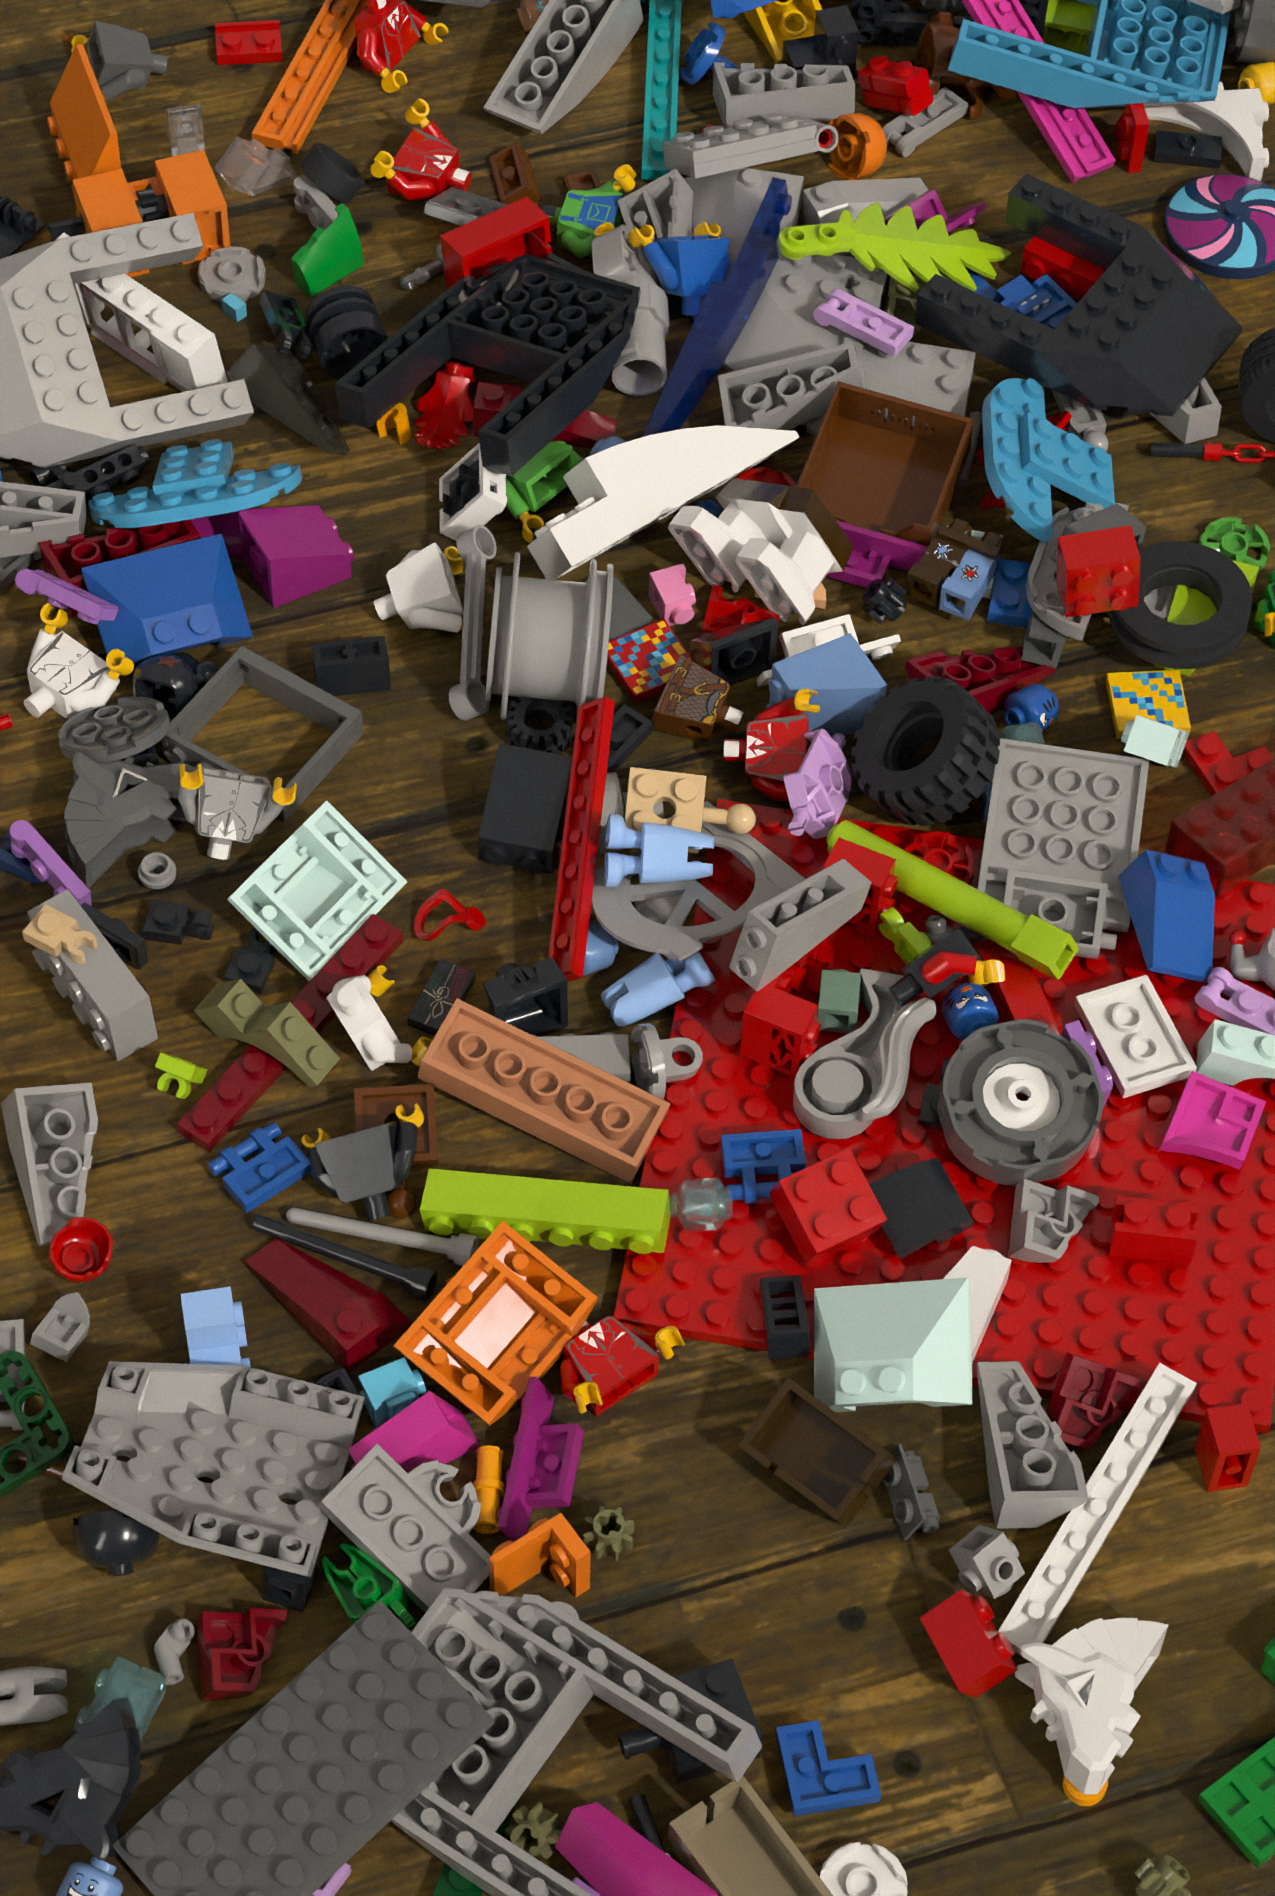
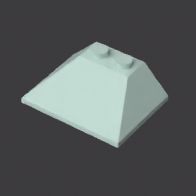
M326 801L227 900L310 981L372 914L376 915L407 881Z
M954 1278L814 1288V1397L834 1412L856 1411V1406L923 1403L932 1407L972 1405L971 1279Z

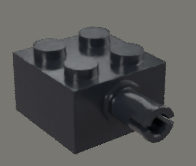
M732 1658L674 1676L675 1679L754 1726L762 1744V1733ZM644 1725L617 1732L619 1746L625 1760L662 1747L677 1784L716 1772L712 1767ZM761 1750L759 1751V1753L756 1755V1757H755L754 1759L760 1757Z

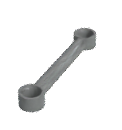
M477 525L459 533L456 541L458 552L466 563L460 684L450 689L449 702L455 715L464 721L486 713L490 706V702L485 701L486 688L480 682L485 568L486 561L495 557L497 547L492 533L483 525Z

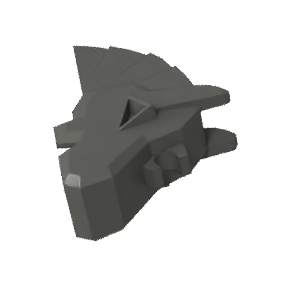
M76 752L73 755V788L68 796V803L64 813V824H66L65 843H67L68 856L73 870L75 869L78 878L89 889L123 855L125 850L144 845L150 839L164 844L176 832L175 827L169 821L171 819L182 822L187 821L178 801L180 785L179 765L185 764L186 772H194L196 768L184 762L160 765L147 762L146 766L141 767L134 765L133 757H127L124 761L116 760L96 763L81 752Z

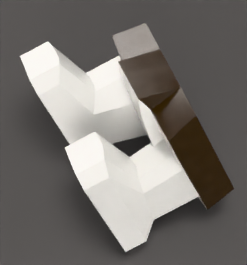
M733 478L715 496L724 509L718 518L704 508L682 506L670 522L668 530L706 582L712 586L713 584L722 586L725 581L733 584L732 590L738 592L748 579L768 609L780 615L779 619L783 622H786L791 614H796L800 617L798 621L801 625L807 622L815 610L813 593L828 573L844 571L854 548L842 528L813 489Z

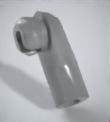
M181 1618L170 1623L154 1645V1653L163 1684L173 1685L184 1679L179 1658L190 1644L195 1633L193 1624L187 1619Z

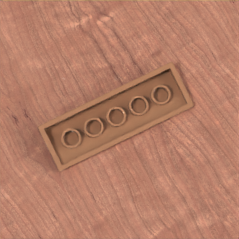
M458 998L421 1059L418 1079L428 1084H434V1087L630 1184L670 1107V1103Z

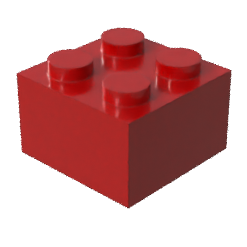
M1131 525L1058 536L1057 588L1065 618L1138 607L1141 557Z
M850 1148L779 1180L769 1192L806 1265L877 1232L887 1221Z

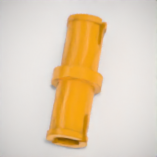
M482 1446L477 1449L476 1453L477 1473L476 1480L472 1484L475 1487L478 1502L482 1503L479 1519L473 1529L482 1534H493L500 1530L498 1528V1512L500 1509V1499L505 1496V1484L501 1481L504 1451L500 1450L497 1446Z

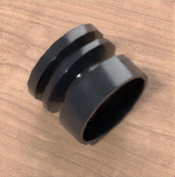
M346 285L331 288L313 299L305 311L304 322L309 330V335L324 372L333 378L341 379L388 339L371 295L361 287Z

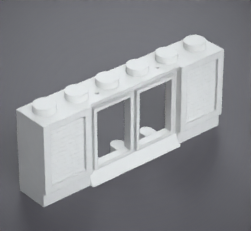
M62 233L56 240L70 236ZM121 274L73 284L85 325L91 329L90 334L163 384L169 382L180 391L185 392L228 382L215 334L128 275ZM104 304L112 308L114 316L107 322L102 319L100 314L104 309ZM130 321L142 329L135 336ZM150 345H152L154 354L147 350Z

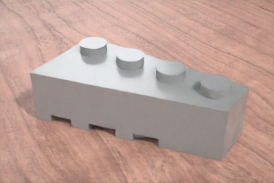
M713 62V97L724 128L733 127V122L737 120L751 119L753 122L760 121L763 115L769 113H781L782 116L785 115L788 118L798 116L816 122L831 121L838 118L839 115L854 113L855 82L848 66L805 65L803 70H795L787 66V64H774V69H754V63H741V68H725V62Z

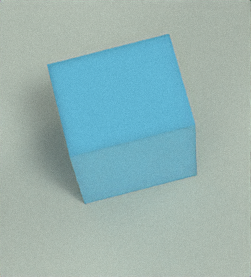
M233 293L221 299L222 312L235 322H239L247 316L246 303Z

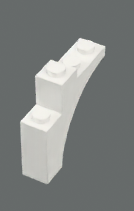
M1219 81L1215 101L1144 106L1148 119L1172 122L1196 130L1204 135L1222 137V147L1235 158L1245 176L1261 181L1263 169L1269 165L1268 149L1263 148L1262 127L1263 122L1268 121L1269 107L1266 101L1263 102L1259 88L1224 90L1222 81Z

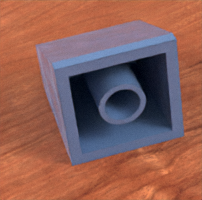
M849 633L772 664L771 681H769L770 699L767 708L777 702L796 696V693L801 689L816 690L818 694L810 697L809 705H819L820 711L817 713L804 711L802 713L808 714L809 732L824 729L829 735L836 733L855 734L857 729L861 730L863 726L862 719L866 712L871 713L876 707L874 703L881 696L886 697L887 684L852 634Z

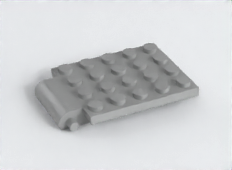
M1000 738V746L997 747L1000 750L998 764H995L977 889L1029 917L1033 914L1069 933L1079 947L1075 956L1098 959L1100 948L1115 950L1117 935L1102 933V929L1128 933L1130 913L1118 875L1138 857L1149 759Z

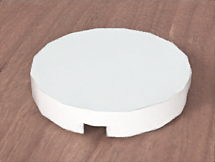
M861 1842L846 1844L834 1850L823 1863L820 1878L833 1896H907L908 1893L906 1872L898 1858L886 1848L876 1844L872 1846L867 1844L861 1845Z

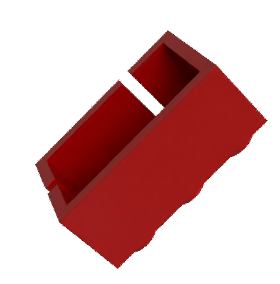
M528 197L440 235L446 290L461 278L472 275L474 279H477V275L483 277L490 274V267L511 262L513 259L525 254L547 259V256L552 253V247L548 244L551 242L549 216Z

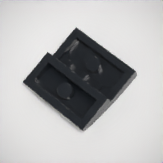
M938 1157L905 1167L869 1184L887 1218L882 1228L900 1259L935 1239L939 1244H942L975 1225Z

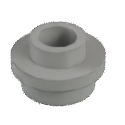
M159 852L145 856L138 867L140 882L151 889H162L173 883L177 874L175 863L167 855Z

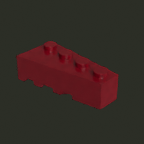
M189 519L138 527L132 530L114 527L106 529L107 535L85 539L83 533L69 536L70 542L52 545V541L48 540L38 542L45 572L87 591L81 573V568L201 539ZM71 607L68 609L72 618L78 615L79 611Z

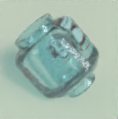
M718 1178L685 1179L681 1182L678 1193H672L671 1214L673 1217H678L681 1226L687 1231L721 1229L725 1220H730L732 1216L733 1200L730 1188H725Z

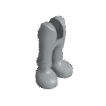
M42 1666L18 1667L0 1671V1698L13 1697L10 1700L0 1701V1726L46 1722L67 1714L68 1700L66 1697L59 1694L34 1695V1693H50L64 1689L67 1686V1671L65 1669Z

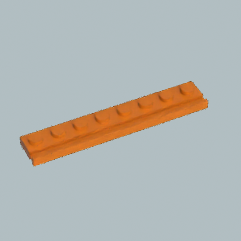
M325 0L252 131V143L282 151L288 148L292 149V153L298 154L357 45L354 21L367 6L366 0Z

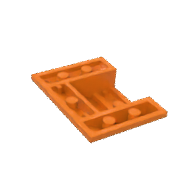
M502 1221L395 1343L394 1348L490 1426L521 1403L523 1395L526 1394L529 1377H537L541 1380L564 1353V1346L567 1342L575 1338L598 1297Z

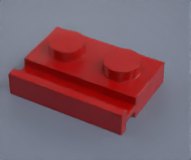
M280 20L215 23L217 65L282 62Z

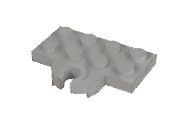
M376 1444L322 1499L317 1507L357 1547L397 1578L405 1594L424 1613L427 1612L444 1588L464 1589L468 1593H473L489 1576V1558L491 1555L469 1535L479 1519L482 1503L478 1502L476 1490L472 1482H469L459 1490L457 1501H447L440 1493V1484L453 1479L459 1469L435 1460L422 1463L407 1473Z

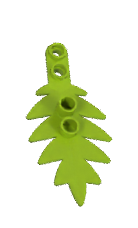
M877 202L863 209L855 222L850 211L844 210L836 223L787 227L780 232L778 237L779 250L789 259L798 260L808 255L829 257L839 252H850L868 270L873 271L874 268L883 269L913 292H917L919 286L909 269L926 283L935 274L942 276L938 271L939 269L959 285L975 292L977 286L965 266L985 277L995 279L997 274L990 262L1002 261L1011 256V251L980 242L976 231L973 229L959 231L949 236L944 218L941 215H936L926 220L917 231L913 212L909 206L899 209L890 218L887 225H885L881 206Z

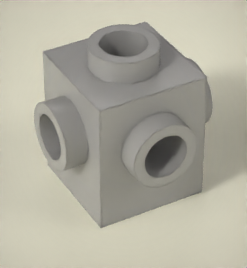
M978 1525L949 1549L960 1571L958 1573L960 1582L973 1594L978 1593L995 1599L1009 1592L1013 1587V1583L1025 1574L1018 1560L1019 1552L1016 1546L1006 1538L1004 1532Z

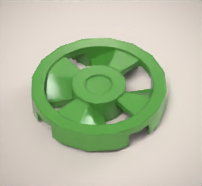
M1225 517L1212 521L1206 526L1205 532L1200 536L1198 544L1215 549L1231 560L1258 566V573L1266 565L1270 544L1268 536L1256 524L1253 525L1252 529L1247 525L1241 524L1242 518ZM1248 547H1260V560L1247 556Z

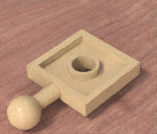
M630 767L624 822L629 829L641 831L642 823L649 822L701 832L702 822L725 824L733 833L745 834L754 827L756 816L753 809L746 804H735L728 810L704 807L707 776ZM663 801L670 803L675 809V814L668 819L658 817L653 809L657 803ZM688 848V852H692V853H698V852H699V850H694L693 848Z

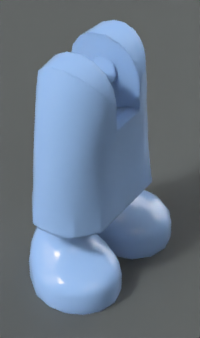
M619 814L608 815L605 838L606 849L635 848L642 850L640 856H630L606 852L604 858L605 887L615 888L621 883L623 877L629 874H639V883L677 882L713 876V864L700 861L687 862L688 848H693L694 850L703 848L714 849L713 836L685 828L643 822L641 831L629 829L623 817Z
M699 951L682 961L669 958L665 961L659 953H654L643 963L601 993V998L605 1006L610 1010L611 1017L616 1025L622 1027L635 1023L685 998L684 992L695 987L709 986L716 979Z

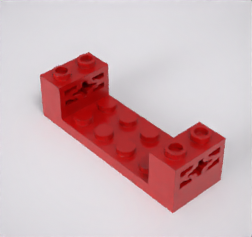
M839 837L821 871L845 859L872 882L862 910L847 922L875 932L882 920L880 914L895 906L896 900L891 897L899 880V877L894 875L896 859ZM822 942L764 988L754 992L743 1012L740 1056L796 1077L800 1066L818 1050L819 1045L815 1044L821 1029V1023L817 1022L818 1005L791 995L793 989L799 990L807 973L805 966L808 960H816Z

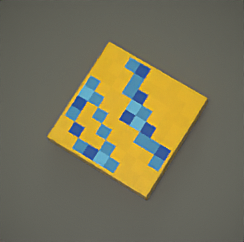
M1180 670L1107 673L1106 686L1116 739L1122 737L1127 721H1134L1136 715L1190 732L1191 725Z

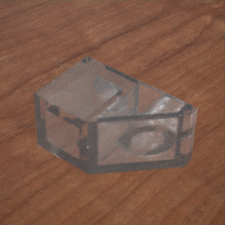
M196 104L164 110L166 135L171 156L199 150L205 151L201 105Z
M238 136L214 167L230 188L250 196H255L292 180L297 175V172L288 163L290 158L280 149L273 148V150H270L256 139L248 141Z

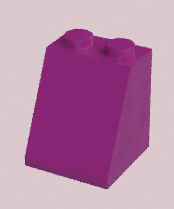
M319 505L245 509L238 512L243 561L273 608L352 578L351 562L354 561L352 548L347 541L342 542L338 536V529L332 517H326Z

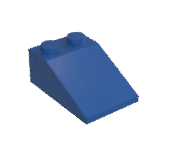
M1145 850L1118 875L1147 969L1153 972L1208 983L1207 978L1212 972L1215 893L1205 863Z

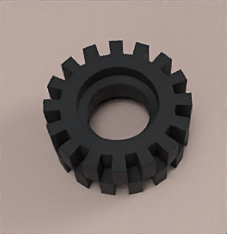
M516 697V702L511 701L509 710L506 712V738H508L509 745L557 754V749L562 753L567 749V743H571L573 734L571 706L568 707V701ZM534 719H545L553 723V726L545 730H534L525 724Z

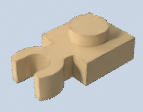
M47 904L42 907L22 932L24 941L56 958L62 950H65L69 953L70 959L77 964H84L86 962L84 952L78 949L80 946L86 945L92 949L98 947L94 934L89 931H79L77 920Z

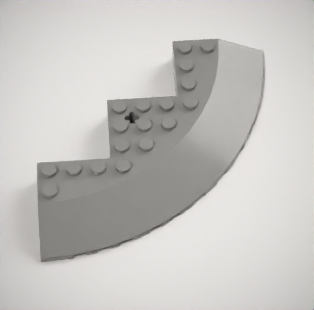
M741 168L696 179L692 177L684 178L693 190L691 236H694V228L705 221L708 223V226L712 223L718 224L721 227L719 237L729 238L727 254L731 261V266L723 280L722 290L719 294L702 295L701 315H691L696 324V331L707 347L711 346L719 356V362L728 372L854 341L862 364L866 389L954 414L966 415L975 352L908 342L893 357L830 324L822 326L815 321L813 311L819 304L826 303V297L833 289H840L882 310L887 273L883 269L876 268L870 271L854 257L835 254L829 257L808 255L801 259L793 260L785 257L780 252L778 244L780 232L784 228L797 226L802 206L804 176ZM825 414L803 423L802 425L807 427L806 432L816 437Z

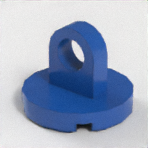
M714 22L708 24L710 30L704 28L698 33L684 56V62L687 63L686 69H679L680 79L690 85L698 82L708 69L713 71V62H725V68H739L718 54L724 40L725 29Z

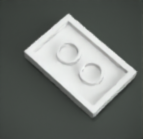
M1147 975L1076 996L1074 1006L1087 1031L1093 1036L1096 1048L1122 1098L1186 1079L1191 1071L1196 1072L1197 1066Z

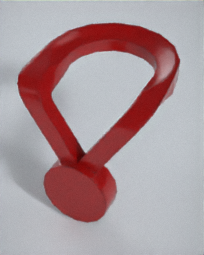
M439 889L419 908L414 921V933L417 938L428 942L437 938L450 924L465 922L472 930L480 931L486 925V918L476 907L470 906L466 909L447 890ZM447 901L459 913L447 917L431 932L425 933L424 923L428 913L441 902Z

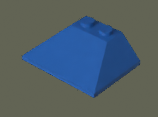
M222 534L81 568L87 592L118 606L119 609L114 621L99 620L97 624L106 657L111 650L119 649L125 653L124 658L127 657L133 661L134 668H136L141 662L153 656L170 654L216 642L217 647L253 638Z

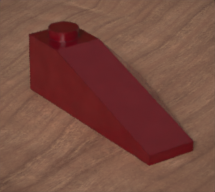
M478 382L473 408L474 437H478V430L527 387L512 383ZM586 409L552 441H563L572 447L593 448L600 439L615 436L617 420Z

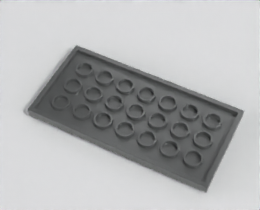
M379 1600L116 1841L112 1847L154 1896H311L493 1726L495 1721L384 1603Z

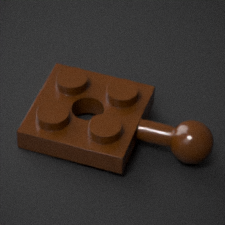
M434 1084L354 1088L356 1132L386 1124L388 1120L398 1118L395 1110L399 1105H403L406 1117L414 1113V1105L417 1103L423 1112L424 1121L418 1128L417 1148L412 1166L438 1165ZM407 1178L404 1179L403 1186L390 1190L386 1194L391 1212L390 1216L402 1219L414 1212L416 1198L407 1189Z

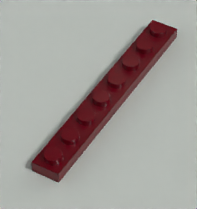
M372 914L296 995L291 1003L318 1034L336 1015L326 998L332 993L334 985L345 978L361 975L368 976L378 966L382 965L404 941L403 932ZM250 1045L177 1123L178 1133L205 1151L210 1152L286 1070L287 1066L265 1051Z

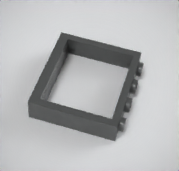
M241 646L171 721L169 731L162 738L163 753L171 763L184 762L195 768L197 764H201L202 767L247 774L190 742L244 683L334 732L285 787L290 788L294 782L297 783L295 801L290 805H285L276 817V819L285 823L363 735L362 711Z

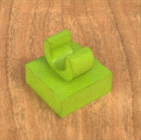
M160 1053L155 1067L167 1073H164L159 1078L157 1089L167 1092L169 1084L176 1079L179 1083L176 1097L186 1099L191 1091L190 1082L202 1084L208 1069L176 1056Z

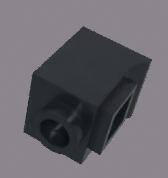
M317 1559L311 1577L265 1566L262 1571L264 1582L263 1600L304 1612L318 1578Z

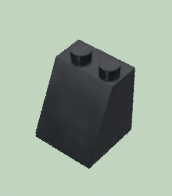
M499 744L478 836L479 860L488 861L494 865L504 864L524 868L530 872L553 873L563 839L572 757Z

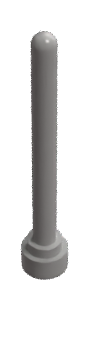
M290 1208L286 1213V1219L292 1224L446 1254L447 1259L454 1260V1264L463 1266L477 1251L478 1236L460 1233L459 1236L452 1235L449 1239L300 1208Z

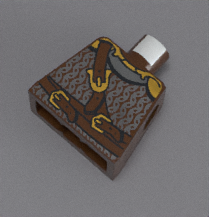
M679 655L652 717V722H654L653 730L707 742L716 724L736 732L744 711L725 704L731 687L727 681L687 657Z

